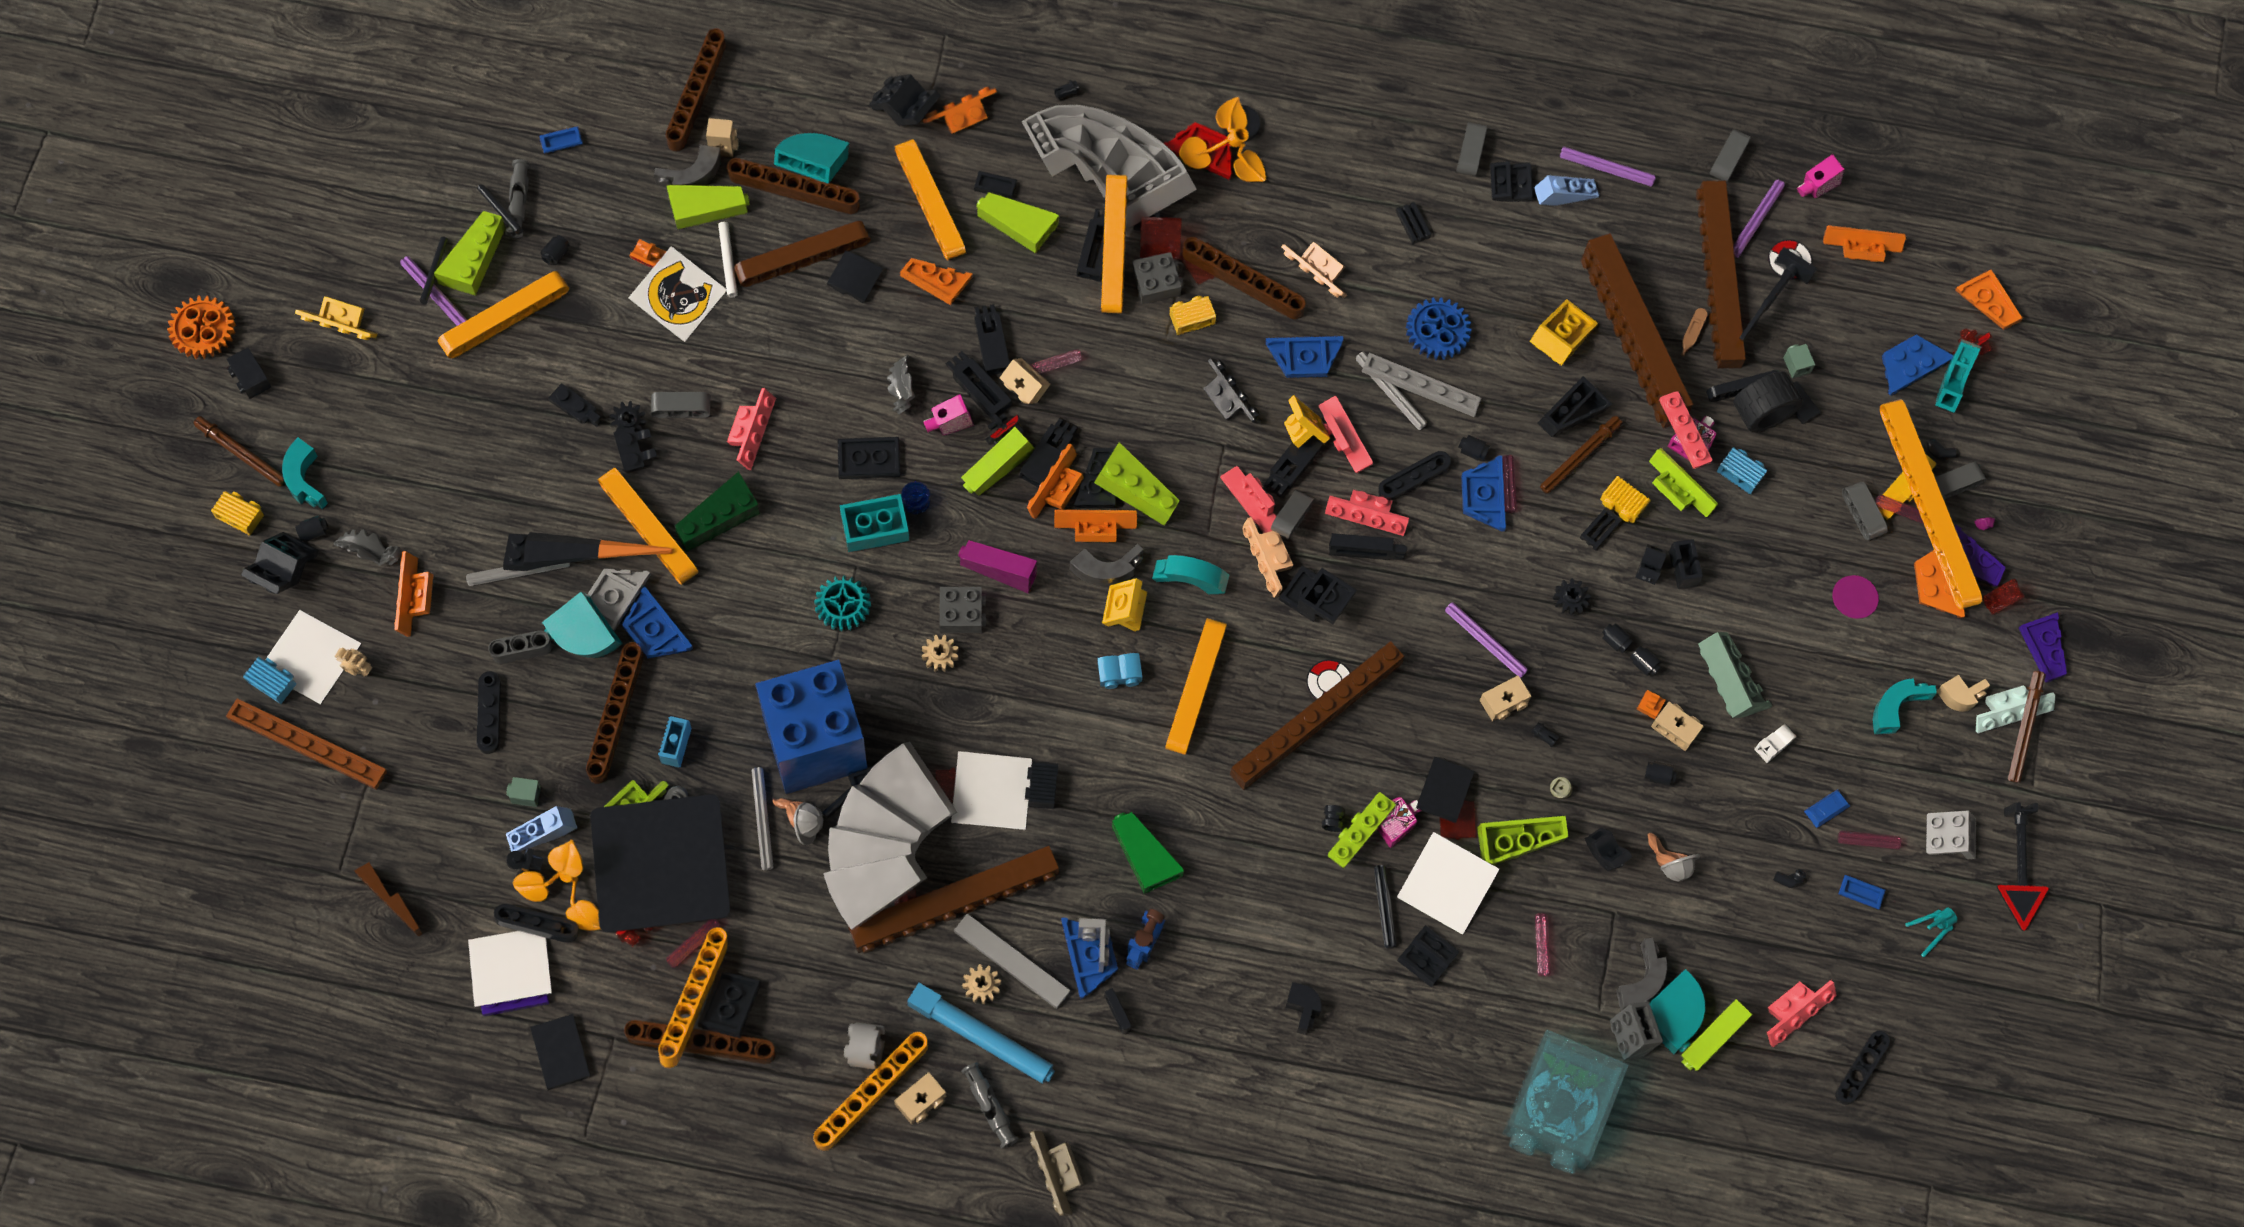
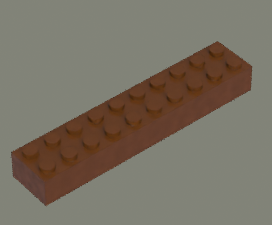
M1611 233L1588 240L1581 259L1583 268L1588 270L1590 282L1598 291V299L1606 308V316L1614 325L1615 335L1620 337L1622 349L1630 358V366L1633 371H1636L1639 385L1641 388H1644L1647 394V402L1650 406L1652 405L1655 411L1656 421L1661 423L1663 429L1672 425L1659 401L1660 397L1678 391L1688 412H1690L1693 403Z

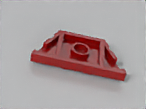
M1194 122L1186 130L1176 134L1174 139L1163 144L1180 158V149L1188 138L1198 137L1205 142L1207 149H1210L1226 140L1228 136ZM1229 143L1208 153L1211 162L1204 168L1228 180L1231 178V146Z

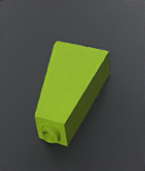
M667 186L677 230L746 214V206L750 205L747 193L743 194L741 187Z
M990 192L977 203L978 217L1035 254L1059 225V215Z
M1014 427L961 477L965 481L963 486L970 494L975 492L980 496L1027 459L1035 447Z
M1736 999L1681 1055L1684 1058L1681 1062L1690 1071L1693 1068L1698 1071L1752 1014Z

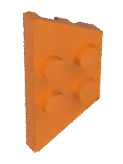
M1933 550L1914 563L1919 603L1928 607H1934L1942 612L1951 613L1958 618H1964V608L1959 609L1957 607L1935 551Z

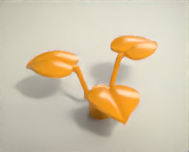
M1239 97L1225 102L1216 113L1217 124L1223 129H1228V133H1230L1226 140L1210 149H1207L1205 142L1198 137L1188 138L1182 144L1179 156L1187 166L1194 169L1207 167L1211 162L1208 153L1226 143L1233 147H1239L1237 154L1239 158L1234 162L1236 175L1246 182H1263L1266 180L1265 170L1258 155L1251 150H1245L1242 153L1245 147L1244 142L1248 139L1249 134L1245 129L1247 117Z
M573 840L555 847L549 853L548 861L551 867L558 872L547 882H544L542 874L535 871L523 872L514 879V888L523 897L534 902L542 901L548 896L549 891L546 886H549L558 877L563 882H573L570 901L572 907L566 910L568 920L574 921L578 928L582 930L594 931L600 929L599 909L590 901L580 900L575 903L576 887L579 880L577 876L583 870V862Z

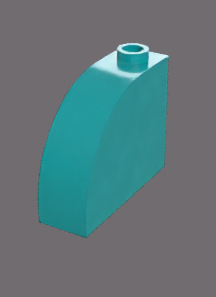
M817 133L793 135L784 139L775 148L774 165L829 184L848 159L849 143Z
M583 592L577 594L542 622L546 628L544 631L551 640L554 639L564 650L582 657H601L613 652L623 644L591 597Z
M1686 969L1649 1003L1663 1041L1662 1043L1673 1054L1678 1050L1683 1052L1690 1046L1689 1040L1699 1029L1705 1013V1000L1702 989L1696 979Z

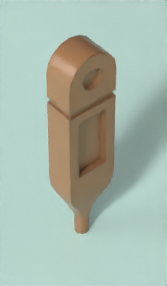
M1699 308L1695 311L1682 340V356L1685 355L1688 349L1694 346L1707 318V311L1705 309Z

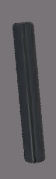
M1377 865L1374 868L1384 947L1390 949L1396 947V937L1385 865Z

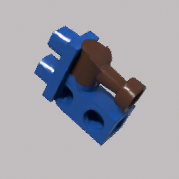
M1154 909L1145 911L1142 917V923L1145 924L1143 930H1138L1135 933V939H1131L1128 944L1126 965L1138 970L1142 961L1147 963L1150 952L1165 925V916Z

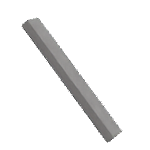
M1371 353L1368 354L1361 371L1472 417L1475 416L1481 401V397Z
M966 914L954 929L957 935L1057 1009L1070 993L1069 989L969 914Z

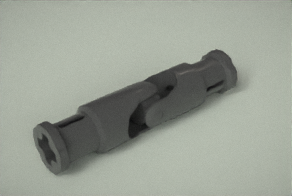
M516 159L512 162L514 171L510 179V205L507 212L522 228V222L525 220L524 204L527 200L529 182L527 170L530 168V163L524 159ZM508 225L505 235L510 238H520L523 236V232L517 235Z
M974 1062L963 1068L961 1072L963 1075H966L971 1085L970 1089L980 1104L993 1132H996L1001 1142L1000 1147L1005 1149L1018 1142L1019 1138L1014 1135L1009 1126L1010 1121L1000 1102L995 1097L988 1079L984 1078L981 1073L979 1062ZM996 1110L995 1117L990 1114V1111Z

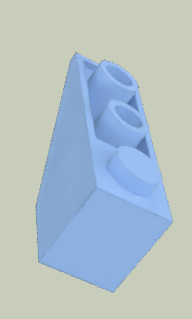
M1548 175L1534 187L1539 205L1556 206L1599 197L1594 179Z
M556 806L506 833L511 851H523L527 848L560 838L577 829V825L571 809Z

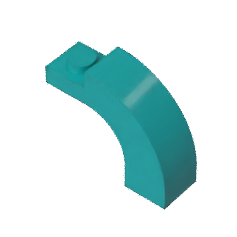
M1961 339L1940 386L1936 406L1955 413L1963 396L1966 380L1981 346Z
M297 437L288 448L283 459L282 473L284 481L297 502L302 504L306 501L311 506L315 507L317 505L323 510L328 504L324 495L305 482V473L318 456L313 447Z
M1168 555V559L1156 561L1152 579L1156 582H1186L1199 587L1207 594H1224L1229 574L1218 566L1200 559Z
M1914 678L1902 680L1891 686L1875 707L1873 714L1874 734L1896 733L1900 728L1898 714L1900 704L1907 701L1932 700L1937 694L1936 685L1928 686L1927 683H1921L1915 686Z

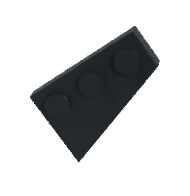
M1114 448L1093 449L1074 508H1115V495L1094 483Z

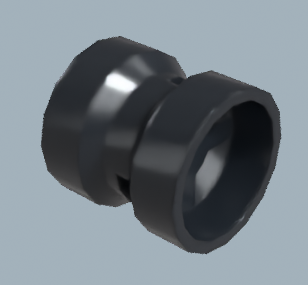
M1326 805L1322 829L1331 832H1341L1343 829L1341 820L1345 816V808L1337 805Z

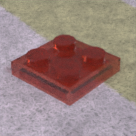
M1142 217L1140 258L1171 252L1173 259H1180L1182 219Z

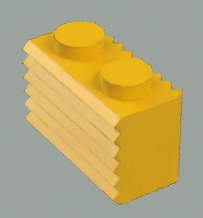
M1197 296L1190 302L1184 303L1180 301L1170 307L1169 315L1177 335L1215 324L1216 314L1208 296Z
M1619 476L1613 480L1600 499L1605 507L1615 510L1619 513V517L1625 522L1630 521L1631 523L1637 520L1650 502L1649 498L1637 491L1633 486H1630Z
M224 491L211 510L213 515L220 521L250 536L264 516L261 506L254 501L249 503L244 501V498L236 492L230 494Z

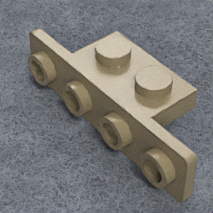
M1034 1130L1030 1132L1031 1145L1038 1154L1039 1167L1044 1171L1047 1179V1189L1052 1193L1054 1199L1053 1206L1060 1216H1069L1072 1214L1065 1193L1084 1185L1069 1143H1063L1049 1150L1043 1132Z

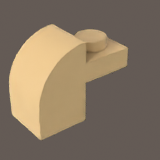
M1957 675L1942 684L1937 693L1951 709L1962 712L1969 711L1978 703L1977 700L1987 694L1985 691L1989 688L1990 684L1984 679L1968 688L1962 678Z

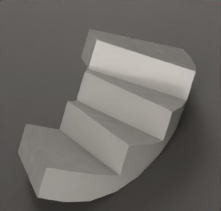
M1056 105L1039 111L1021 121L1052 177L1076 164L1084 180H1094L1103 197H1106L1107 175H1127V229L1197 190L1181 161L1167 146L1144 129L1122 117L1101 109L1082 105Z
M910 742L901 744L887 754L869 771L860 784L851 787L843 803L837 826L830 827L828 852L831 871L823 874L829 893L851 930L861 926L927 879L915 860L916 850L932 830L957 813Z

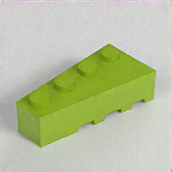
M486 211L480 214L434 272L439 285L476 296L506 228L502 216Z
M1120 442L1094 482L1162 525L1166 524L1180 501Z
M1566 816L1481 823L1477 827L1481 859L1493 866L1557 844L1568 838Z

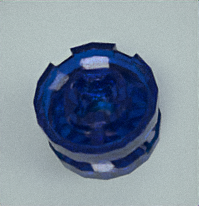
M910 482L902 489L901 498L903 507L907 512L921 514L928 509L930 493L926 485L921 482Z

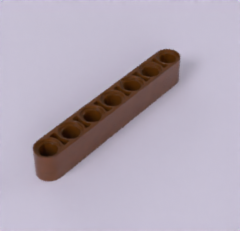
M719 28L711 29L707 33L667 128V144L672 151H681L685 147L726 49L724 32Z
M739 158L731 159L728 162L729 178L736 184L846 214H855L860 209L859 194L853 189L831 183L828 184L813 178ZM797 185V187L791 188L790 186ZM850 200L855 201V202H853V203H847V201H850Z
M855 221L741 261L734 266V270L741 286L748 287L843 254L845 251L849 252L863 247L871 239L863 221Z
M1189 237L1184 241L1182 256L1189 263L1294 320L1302 317L1306 303L1301 295L1198 238ZM1188 248H1194L1195 251H1190ZM1209 257V258H1212L1213 260H1212V261H1208V260H1206L1205 258ZM1223 267H1228L1230 270H1224ZM1239 277H1246L1247 280H1242ZM1258 286H1262V287H1264L1265 289L1261 290V289H1258L1257 287H1258ZM1274 296H1280L1282 299H1276ZM1296 305L1299 309H1294L1292 306Z
M635 642L627 643L622 649L586 765L588 777L595 784L603 783L608 777L642 666L643 654L640 646ZM631 652L638 653L637 656L633 658L628 657V655ZM625 671L632 672L628 677L622 676ZM618 691H626L623 696H616ZM613 710H620L618 715H610ZM606 730H614L613 734L609 736L604 735ZM601 749H608L605 755L598 754ZM596 768L602 769V771H601L600 774H598V775H593V774H592V771H593L594 769H596Z
M631 1020L625 1025L624 1033L632 1044L659 1048L668 1025ZM632 1029H641L638 1036H630ZM698 1029L692 1030L683 1051L761 1064H769L776 1057L775 1048L768 1040L745 1036L736 1038L718 1032ZM656 1031L662 1032V1037L658 1040L651 1038L652 1034ZM698 1038L706 1039L703 1046H696L695 1041ZM720 1041L728 1043L727 1047L723 1050L716 1048ZM746 1044L749 1046L747 1052H738L740 1045ZM763 1048L771 1049V1053L768 1056H761L759 1054Z

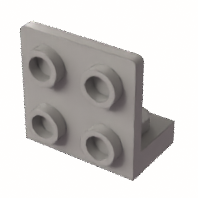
M1970 811L1928 813L1926 853L1928 855L1962 853L1967 859H1976V818Z
M1079 918L1078 938H1083V941L1100 939L1099 972H1103L1104 966H1108L1109 948H1106L1105 945L1109 944L1110 926H1105L1106 919Z

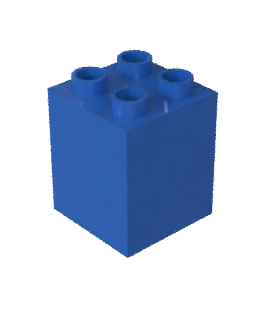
M840 660L755 683L763 719L786 794L847 777L849 774L867 768L864 740Z

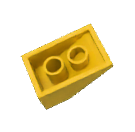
M1566 299L1539 326L1530 342L1562 366L1598 323Z

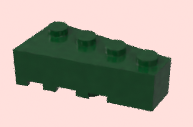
M738 471L675 525L677 536L685 550L689 551L759 515V506Z

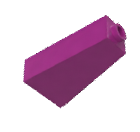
M968 540L966 546H962L958 554L961 566L1025 593H1029L1037 577L1036 560Z

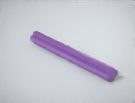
M1563 147L1560 157L1648 186H1652L1655 180V175L1571 148Z
M1775 180L1733 245L1735 258L1741 255L1785 186L1784 182Z
M409 256L404 257L400 261L401 265L424 289L428 276ZM434 284L430 297L457 326L467 321L461 312Z
M1452 602L1446 607L1445 611L1513 673L1517 676L1519 675L1520 678L1526 674L1528 669L1455 603Z

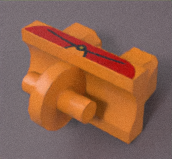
M639 239L635 249L630 253V258L653 268L666 251L656 247L653 243L649 244Z

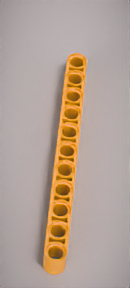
M1901 399L1882 404L1880 406L1882 420L1954 601L1959 609L1981 604L1982 595L1907 407Z

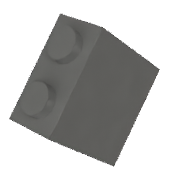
M1171 252L1132 261V273L1142 305L1181 296V288H1184L1183 279L1181 276L1178 277V263L1176 259H1173Z
M940 587V633H982V626H986V613H982V606H986V594H982V587Z
M1649 1001L1629 1004L1610 1020L1611 1029L1615 1034L1618 1049L1624 1061L1643 1058L1663 1042Z

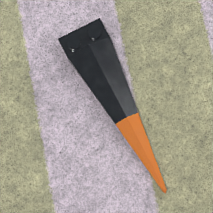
M529 532L528 535L509 533L503 569L528 571L558 564L600 558L671 554L673 549Z

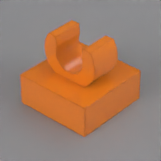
M1647 690L1637 710L1656 719L1665 699Z

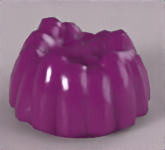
M1988 517L1976 519L1974 522L1978 529L1984 531L1989 527L1993 528L1995 519Z

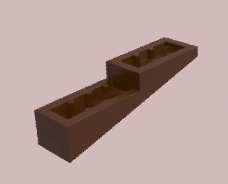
M370 862L354 870L356 875L417 936L423 934L400 895L396 893L390 897Z

